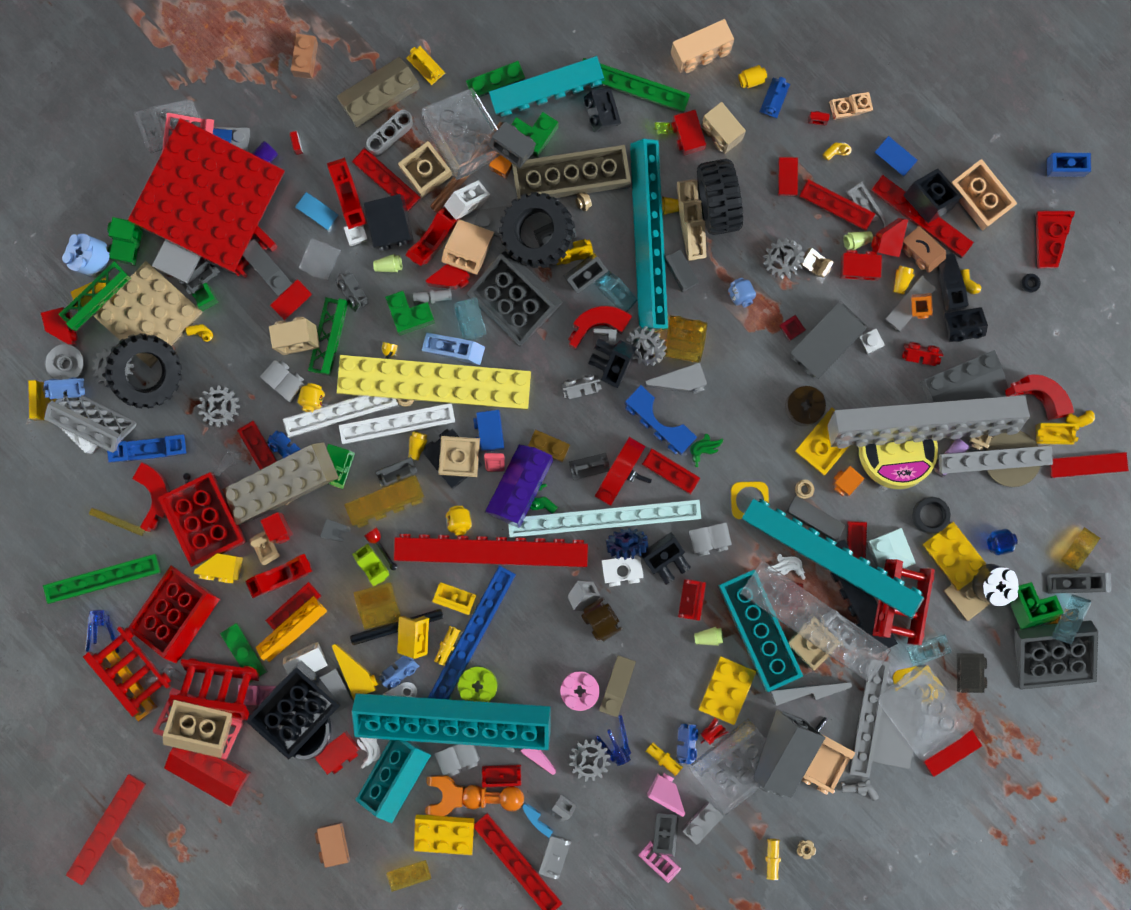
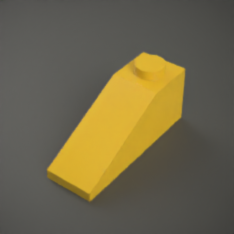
M338 644L332 645L353 699H355L356 694H368L377 690L378 682L375 675H371L365 667Z

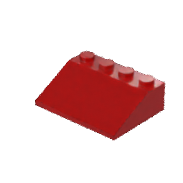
M209 472L158 497L191 567L209 560L216 554H224L247 543L239 524L237 525L226 497L214 473Z
M170 565L128 628L137 638L162 658L177 664L220 598Z

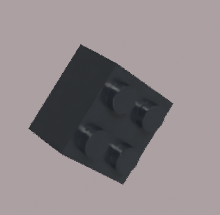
M939 169L913 182L903 195L927 223L952 210L963 197Z

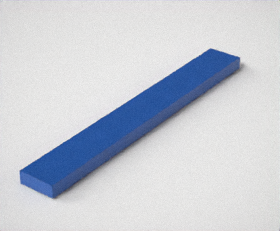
M500 565L498 566L428 698L449 700L514 580L515 573Z

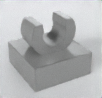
M560 795L551 809V815L554 816L557 813L561 816L560 822L568 821L577 806Z

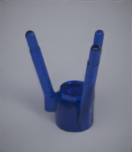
M105 610L89 611L86 652L90 649L92 627L93 644H97V627L104 626V622L106 623L111 640L114 641L116 639L109 621V615H105ZM118 647L115 649L116 653H119Z
M619 715L624 747L618 746L610 729L607 732L615 748L613 753L600 736L596 737L599 742H602L603 748H608L606 752L610 754L611 761H615L617 766L631 760L629 756L631 751L622 715Z

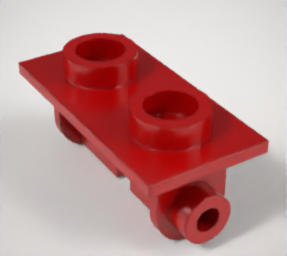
M916 342L904 343V348L907 351H903L902 358L905 361L919 363L921 356L923 357L922 364L940 365L941 357L939 356H943V352L939 347L933 345L923 347Z

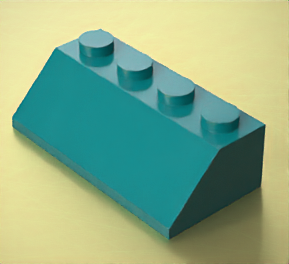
M389 740L355 801L375 817L393 823L431 755L411 741Z

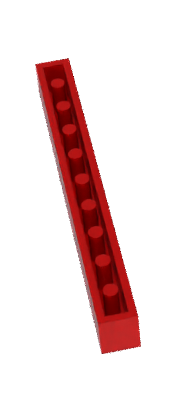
M400 534L399 537H395L394 561L587 567L588 544H584V540H573V543H565V539H553L552 543L546 542V539L534 538V542H526V538H515V541H507V537H496V541L488 540V537L476 536V540H469V536H457V539H449V535H438V539H432L430 535L419 534V538H411V534Z

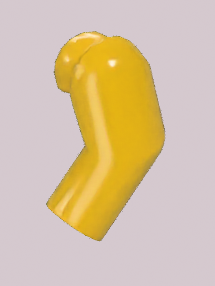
M836 142L822 156L829 161L834 155H849L851 147L846 143Z
M969 269L960 270L966 291L970 294L980 293L981 286L970 279Z
M204 324L186 327L187 336L198 335L204 342H209L213 338L212 331Z
M1087 410L1079 417L1070 414L1066 416L1065 422L1079 424L1081 428L1093 423L1095 414L1091 410Z

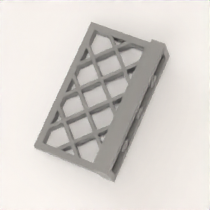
M67 392L63 394L64 398L48 403L44 417L45 420L112 453L117 450L118 444L137 424L136 421L82 395L81 397H73L77 401H69ZM89 415H97L98 418H90ZM102 415H108L111 418H103ZM106 423H114L115 426H107ZM119 423H124L128 426H120Z

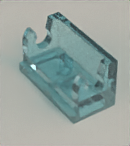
M477 297L456 302L454 309L462 338L465 340H475L486 335Z

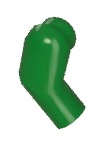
M543 496L536 497L530 509L534 511L546 509L551 514H554L558 506Z

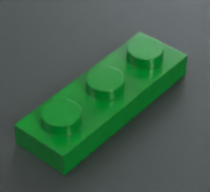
M519 61L469 79L466 81V84L474 100L489 94L490 91L523 81L525 76Z
M238 623L220 633L240 667L250 666L256 669L259 677L268 672Z

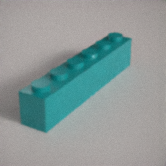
M595 56L490 91L489 94L496 115L506 117L512 114L511 111L519 109V111L527 110L530 108L529 105L534 103L542 105L548 102L547 99L555 97V100L566 96L565 93L573 91V94L583 91V87L591 85V88L602 85L601 81L605 79L598 57Z

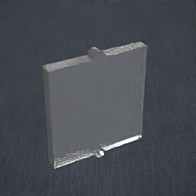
M311 238L299 270L311 274L312 277L317 276L328 281L341 250L329 246L327 242L322 243Z

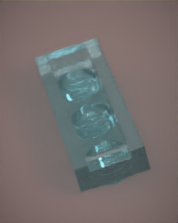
M1072 594L1053 632L1052 638L1072 644L1091 605V600Z

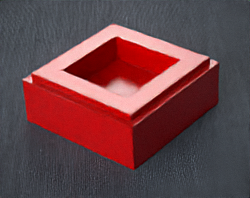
M297 131L290 132L295 154H303L299 134Z

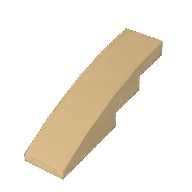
M696 179L677 181L680 221L687 260L706 258L705 221L702 220L701 200L698 199V182Z

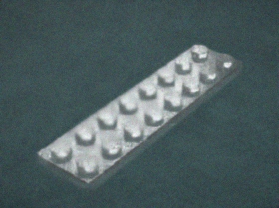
M761 561L740 593L867 682L872 681L891 651L887 646L764 561Z

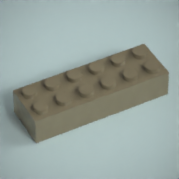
M625 145L528 159L521 168L512 163L517 200L521 199L520 195L525 193L531 195V192L546 193L551 197L562 198L575 196L578 193L588 194L627 188L631 185Z
M324 442L311 444L222 490L238 525L253 521L339 477Z

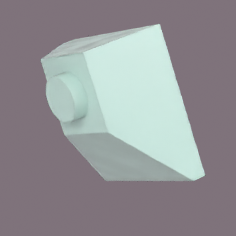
M902 528L866 541L876 568L878 566L884 569L886 559L903 561V568L916 564Z

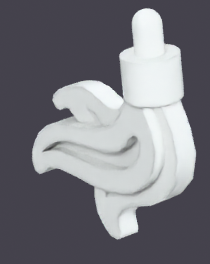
M779 554L777 560L780 563L767 567L771 572L781 571L777 573V576L786 575L790 570H794L803 580L806 578L804 575L805 571L802 568V561L797 557H782Z
M360 738L362 742L359 739L357 740L359 747L367 752V757L363 760L364 763L361 765V768H364L366 765L369 766L373 761L379 759L381 751L377 744V739Z

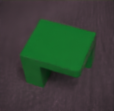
M204 283V287L196 291L195 294L192 293L197 302L196 305L201 311L219 303L213 290L207 283Z

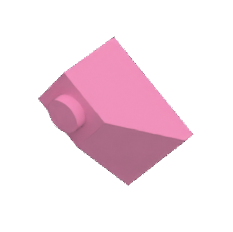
M663 773V775L657 774L647 793L648 798L684 817L685 811L677 786L673 782L674 778L666 773Z

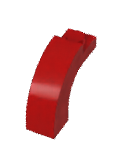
M345 157L327 163L348 229L367 224Z
M444 206L437 212L425 234L407 251L405 256L420 266L424 263L427 264L446 242L458 219L455 220Z
M599 306L585 311L573 323V327L578 329V331L574 330L568 338L571 341L569 347L576 350L586 333L596 326L610 327L622 335L631 321L632 315L612 306Z
M1027 375L1018 382L1012 383L1011 387L1005 390L1006 397L1029 394L1038 398L1045 407L1048 420L1064 418L1074 413L1071 400L1066 391L1056 381L1046 376Z
M631 437L628 438L595 494L596 498L610 506L612 505L644 451L645 445Z
M141 462L132 479L144 485L150 492L152 499L151 507L140 528L151 532L152 529L155 530L158 526L159 516L167 519L158 497L170 492V488L166 479L159 471Z
M302 554L276 568L254 575L245 582L252 598H256L307 576L312 570L306 555Z

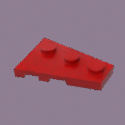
M1075 211L1036 212L1037 269H1057L1059 267L1065 247L1064 244L1069 234Z

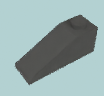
M254 239L249 242L243 256L279 296L293 283Z
M1111 573L1047 574L1048 594L1111 592Z

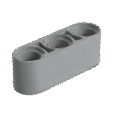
M407 110L398 111L367 139L366 145L372 155L380 156L412 128L413 119L410 112ZM403 117L409 119L406 124L399 123V120ZM387 130H394L393 136L388 137L385 135ZM374 142L381 143L377 149H372L371 145Z

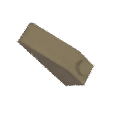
M617 656L599 707L600 712L618 717L636 661Z

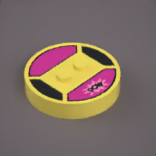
M926 439L922 442L905 441L901 444H895L894 442H888L884 445L868 444L859 447V458L865 472L878 484L891 489H906L920 483L931 473L938 457L937 441L932 439Z

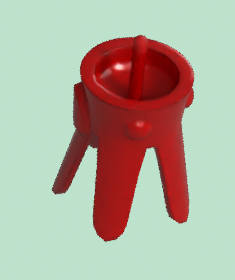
M716 717L708 728H705L700 733L704 738L701 744L706 740L711 745L715 739L728 733L721 724L715 727L718 724Z

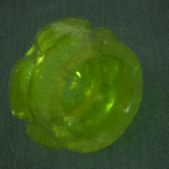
M655 122L653 130H657V134H668V130H672V128H670V122Z

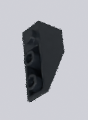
M955 253L946 254V259L937 266L945 312L965 309L969 306Z

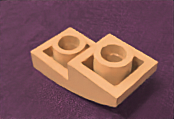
M869 92L853 94L850 97L833 99L829 102L833 120L873 111Z

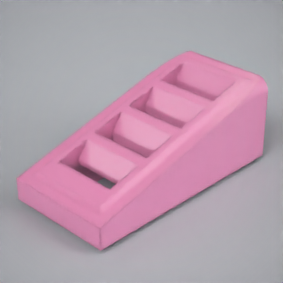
M520 750L523 755L550 774L554 775L556 773V768L541 750Z
M650 841L638 856L669 883L681 868L667 855H661L655 864L652 863L658 856L655 853L647 859L646 856L653 849L654 844ZM664 860H667L668 862L659 870L658 867ZM672 865L673 869L665 875L666 870Z

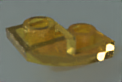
M1084 527L1061 561L1075 571H1078L1101 538Z
M426 860L386 873L391 892L432 879Z

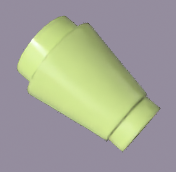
M871 231L848 232L843 237L845 248L847 250H856L872 242L873 234Z
M392 254L374 260L373 267L375 272L397 273L398 270H402V259L400 255Z
M713 627L694 633L696 644L719 646L720 643H723L721 628Z

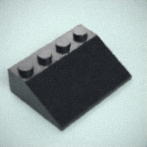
M300 660L248 716V720L245 721L289 760L340 707V704L317 674Z

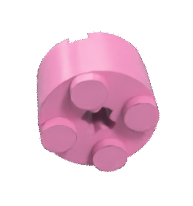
M572 672L565 677L561 684V698L567 707L573 710H587L595 705L598 700L599 685L596 679L587 672ZM579 685H581L582 689H585V692L582 693V696H578V693H574V690H576Z

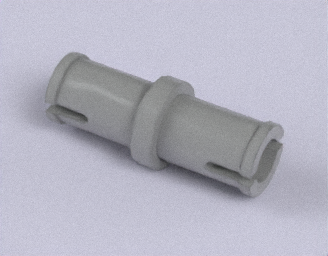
M451 288L413 292L414 304L426 302L435 304L438 301H452Z

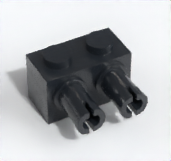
M599 338L594 349L605 353L610 359L607 360L592 353L588 364L603 371L601 381L618 388L626 376L637 348L622 340L613 345Z
M672 532L648 547L646 553L641 552L643 560L652 573L655 574L657 572L665 585L670 583L667 577H669L671 582L675 579V576L667 567L672 561L681 574L686 572L683 566H685L687 571L691 568L683 556L686 552Z

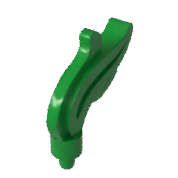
M704 434V439L693 443L690 452L695 467H698L702 453H717L718 449L716 448L721 446L723 439L710 441V436Z

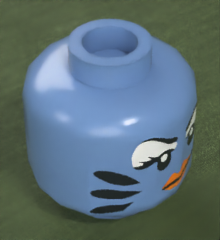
M739 278L730 283L731 287L728 289V293L736 306H743L745 308L753 304L752 300L756 297V292L749 280Z

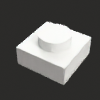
M363 225L348 229V226L344 227L350 246L368 241Z
M877 329L859 337L866 354L885 346Z

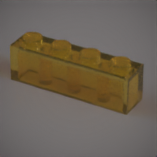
M415 475L346 503L344 506L352 526L362 528L369 525L368 521L372 519L379 521L386 518V514L389 512L399 513L405 510L404 506L409 504L416 506L422 503V499L426 497L418 477Z

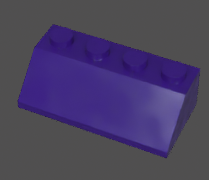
M519 444L485 513L520 529L553 463L552 455L535 447Z

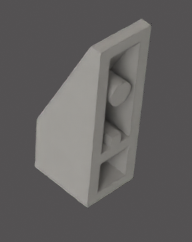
M697 363L645 381V386L681 392L693 391L696 394L704 391L707 381L701 364Z

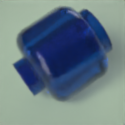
M1008 529L993 531L987 538L989 551L997 556L1014 552L1015 545L1018 543L1016 535L1012 534Z

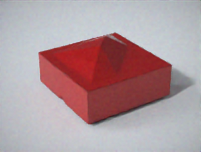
M820 111L810 112L808 123L826 126L830 114Z

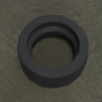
M928 497L916 503L912 512L915 526L922 532L929 534L945 529L951 517L949 506L945 501L937 497ZM927 504H935L942 511V520L936 526H927L920 518V512Z

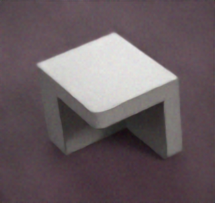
M594 329L593 350H596L594 347L599 338L615 345L617 330Z
M577 581L568 594V599L574 611H583L584 608L600 597L594 582Z

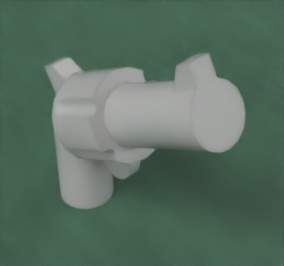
M867 779L866 782H857V784L849 785L841 782L842 793L857 792L862 796H866L868 793L872 801L879 798L874 788L870 785V779Z

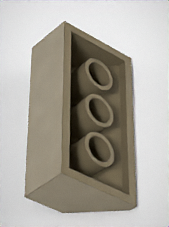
M399 56L336 97L355 127L358 128L420 89V86L410 68Z

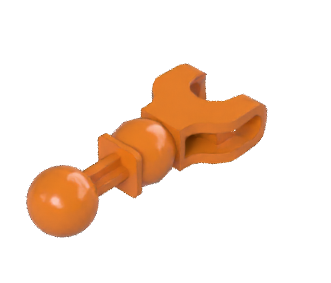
M431 775L426 777L427 785L439 788L443 796L440 803L430 804L425 807L426 815L446 816L455 807L465 806L468 809L474 810L480 807L485 808L486 804H501L507 811H517L524 803L523 792L515 786L506 787L502 792H487V787L481 788L474 784L467 787L460 786L447 775Z

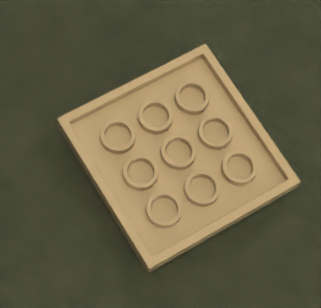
M145 261L131 276V279L110 298L94 317L119 340L126 339L133 334L145 333L157 336L172 346L186 331V327L191 326L203 312ZM148 353L136 354L150 368L158 361L155 356Z

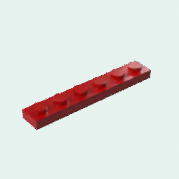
M884 175L880 177L871 189L872 193L915 225L920 226L931 237L961 259L974 242L941 217L927 223L903 196L906 191Z
M132 774L127 775L68 870L67 877L80 885L85 884L146 783Z
M488 812L474 823V829L542 910H556L563 904Z

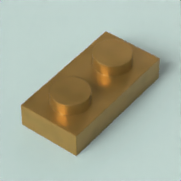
M535 429L528 446L552 455L553 459L563 463L570 444Z

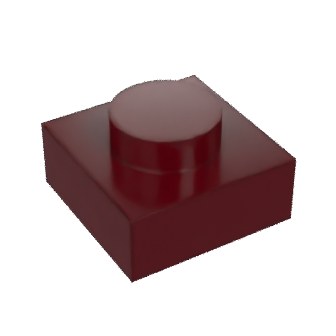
M796 315L779 325L789 342L806 331Z

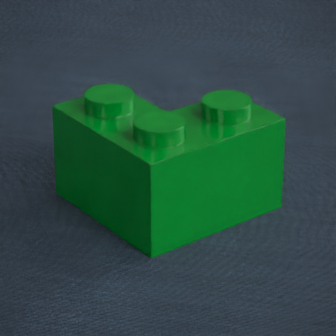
M544 112L541 113L533 127L517 117L511 124L519 132L529 136L536 143L532 154L536 158H539L559 128V122Z
M112 217V221L108 223L107 227L108 236L113 239L112 244L108 247L109 258L113 262L136 266L144 229L128 220Z
M404 291L385 297L400 336L435 324L428 302L410 308Z
M328 444L327 451L339 477L328 483V485L343 489L355 453Z
M1032 582L1019 585L1018 597L1010 602L1021 630L1054 621L1064 613L1056 595L1039 600Z

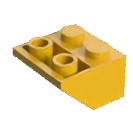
M216 554L196 568L194 574H199L200 579L214 580L215 577H218L219 582L233 583L234 580H239L243 558Z

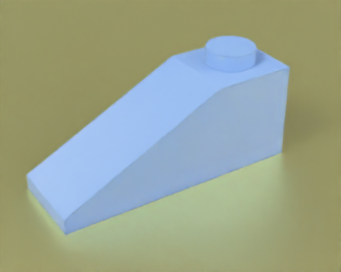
M426 332L421 351L480 365L485 347L474 341Z

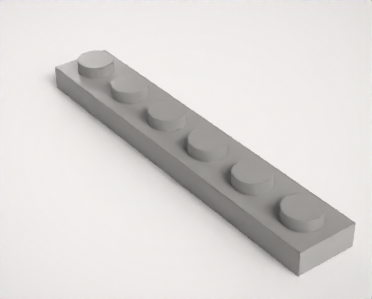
M1050 445L939 454L941 474L1053 465L1052 446Z
M869 660L853 749L855 755L851 760L849 774L870 777L889 662Z

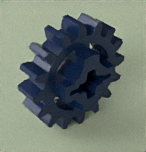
M628 528L625 530L620 529V532L614 531V535H609L606 540L607 552L610 553L611 557L616 556V559L621 557L624 560H627V558L634 559L635 555L640 557L641 552L646 553V548H648L647 535H644L643 531L638 532V529L631 531Z

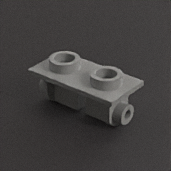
M587 374L577 380L570 378L565 380V383H561L562 389L566 390L563 391L564 398L568 399L581 397V389H584L585 395L598 393V390H602L598 374Z

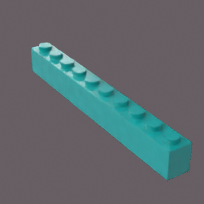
M643 138L630 143L639 326L642 329L647 326L649 331L654 328V332L668 329L659 140Z
M753 498L742 517L745 522L912 619L924 600L920 590L915 587L907 588L904 586L905 582L901 579L888 577V572L878 566L876 569L869 566L871 562L865 558L860 557L857 559L852 556L853 552L845 547L842 549L835 546L836 542L832 539L819 537L820 533L810 527L807 530L802 527L803 523L795 518L790 520L785 517L786 513L776 508L774 511L769 508L770 504L762 499L757 501Z

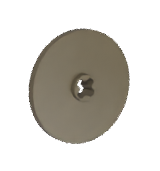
M1022 431L1013 435L1001 433L991 439L989 448L985 450L1035 447L1038 444L1030 435ZM1040 466L986 471L1000 485L1019 487L1032 481L1038 474Z

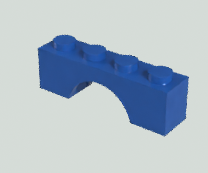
M640 385L625 401V405H627L625 409L634 416L636 414L641 418L639 422L648 429L650 427L654 430L655 433L653 435L662 442L664 440L669 444L667 448L672 453L681 455L694 442L697 436L684 424L677 427H667L660 424L653 414L655 397Z

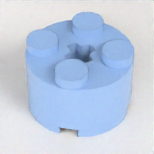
M73 234L69 238V243L62 256V260L69 269L94 277L96 273L102 272L108 264L109 252L106 250L107 244L87 234Z

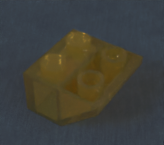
M670 315L665 346H667L664 351L666 353L665 356L700 363L708 323Z
M393 582L353 592L365 630L397 622L399 617L402 616Z

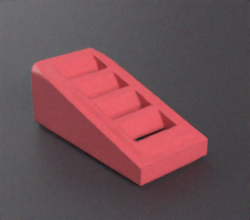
M503 453L484 454L486 471H505V456Z

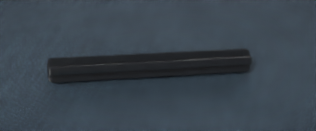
M437 609L411 617L410 619L425 616L429 618L430 623L443 619L444 616L442 610ZM399 621L351 635L352 645H357L397 633Z

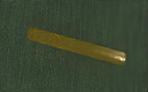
M91 508L89 512L91 516L137 535L143 536L145 530L95 508Z

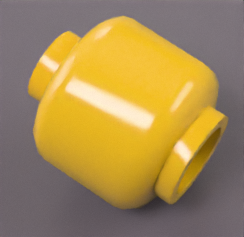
M307 383L306 386H302L297 402L303 407V411L313 413L314 410L321 409L325 396L321 386L313 383Z
M453 506L445 515L448 531L455 533L457 536L466 534V531L472 527L470 512L463 506Z

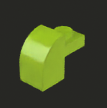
M368 543L352 554L373 586L384 582L389 576L386 566Z

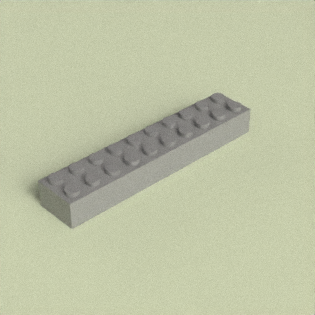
M1023 395L835 410L827 427L831 447L846 448L851 445L863 447L868 444L884 445L888 442L901 444L905 441L922 442L926 439L939 441L943 438L959 439L963 436L976 438L981 435L997 436L1001 433L1013 435L1021 430L1030 415L1026 397Z

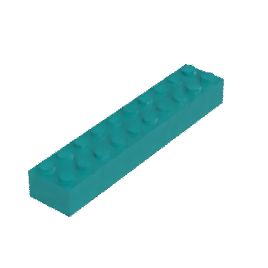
M356 694L352 708L354 737L549 750L551 706Z

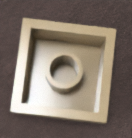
M720 102L705 114L701 124L703 133L707 137L710 136L714 141L713 144L716 149L723 151L724 154L740 143L746 132L723 102Z
M429 141L398 163L402 173L422 198L452 177L451 170Z
M304 317L293 318L291 322L277 321L275 325L269 326L272 349L282 355L320 348L317 326Z

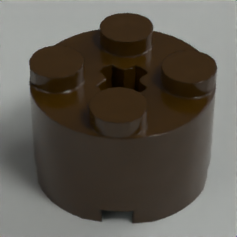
M801 386L795 389L785 402L787 416L794 424L799 426L814 424L824 415L826 410V401L823 393L812 386ZM804 402H807V405L810 407L807 410H804V407L801 406Z
M601 597L584 608V613L581 617L586 625L590 624L594 629L592 631L594 638L597 641L602 640L605 642L622 631L623 627H618L617 624L620 622L608 603L604 605L602 601L605 598Z

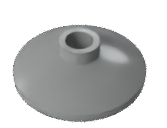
M61 344L55 346L46 356V371L53 379L77 378L84 367L83 356L72 345ZM69 361V366L65 368L64 362Z

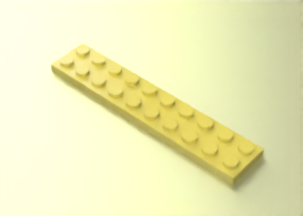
M340 355L337 394L528 410L531 371Z

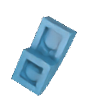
M307 192L304 193L295 206L297 210L326 230L330 228L338 217L336 212Z
M524 802L522 808L528 819L541 833L550 838L553 829L538 820L541 812Z

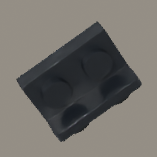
M611 88L591 90L584 96V106L587 109L589 123L592 126L593 132L621 124Z
M982 307L944 314V320L949 332V342H961L966 339H979L986 336L988 324Z

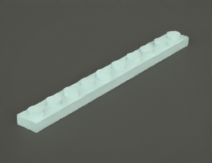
M691 500L526 516L520 529L510 524L508 525L509 535L512 538L701 519L700 501Z

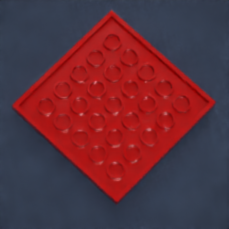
M180 118L128 221L234 273L285 170Z

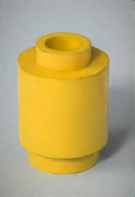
M760 65L742 70V73L738 74L741 87L747 89L765 83L767 78L765 68H761Z

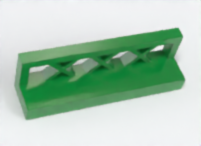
M114 261L58 315L72 330L77 331L131 277ZM116 268L120 273L112 280H109V273ZM98 283H106V286L95 294L96 285ZM85 296H92V299L84 307H81L82 299ZM70 310H78L70 320L66 317Z
M325 297L317 332L319 343L324 339L328 340L327 350L322 353L319 348L313 349L308 368L309 372L331 376L348 307L347 300ZM329 303L337 304L336 312L332 316L327 311ZM331 320L333 323L331 332L326 334L323 326ZM320 357L324 359L322 370L313 368L315 361Z

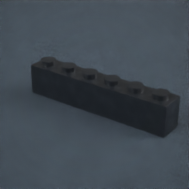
M845 539L837 542L835 545L840 549L843 547L849 549ZM830 572L835 583L838 582L841 588L839 593L842 599H846L849 604L847 608L850 615L856 617L858 624H856L858 631L861 635L864 634L867 639L865 644L870 652L873 651L874 654H879L897 645L898 643L893 633H891L890 638L873 636L878 607L875 598Z

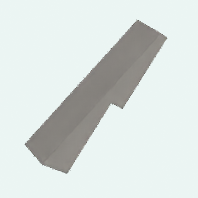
M851 682L776 689L770 691L774 705L778 706L808 694H812L813 699L818 700L851 688L852 684Z

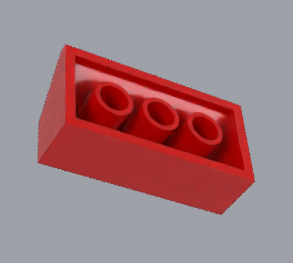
M175 747L171 749L164 769L230 807L233 805L251 773L228 759L224 760Z

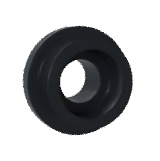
M1027 274L1021 281L1022 288L1029 293L1037 291L1041 285L1040 278L1035 274ZM1028 280L1033 282L1032 287L1028 285Z

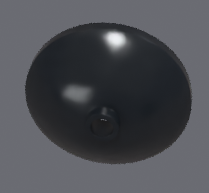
M330 718L323 723L292 757L307 760L317 757L324 751L331 736Z

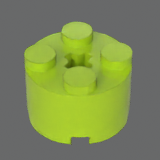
M482 666L469 668L461 675L458 682L459 694L465 701L490 702L498 689V682L493 672ZM477 681H480V684L483 685V688H480L479 691H476V688L473 687V684H476Z

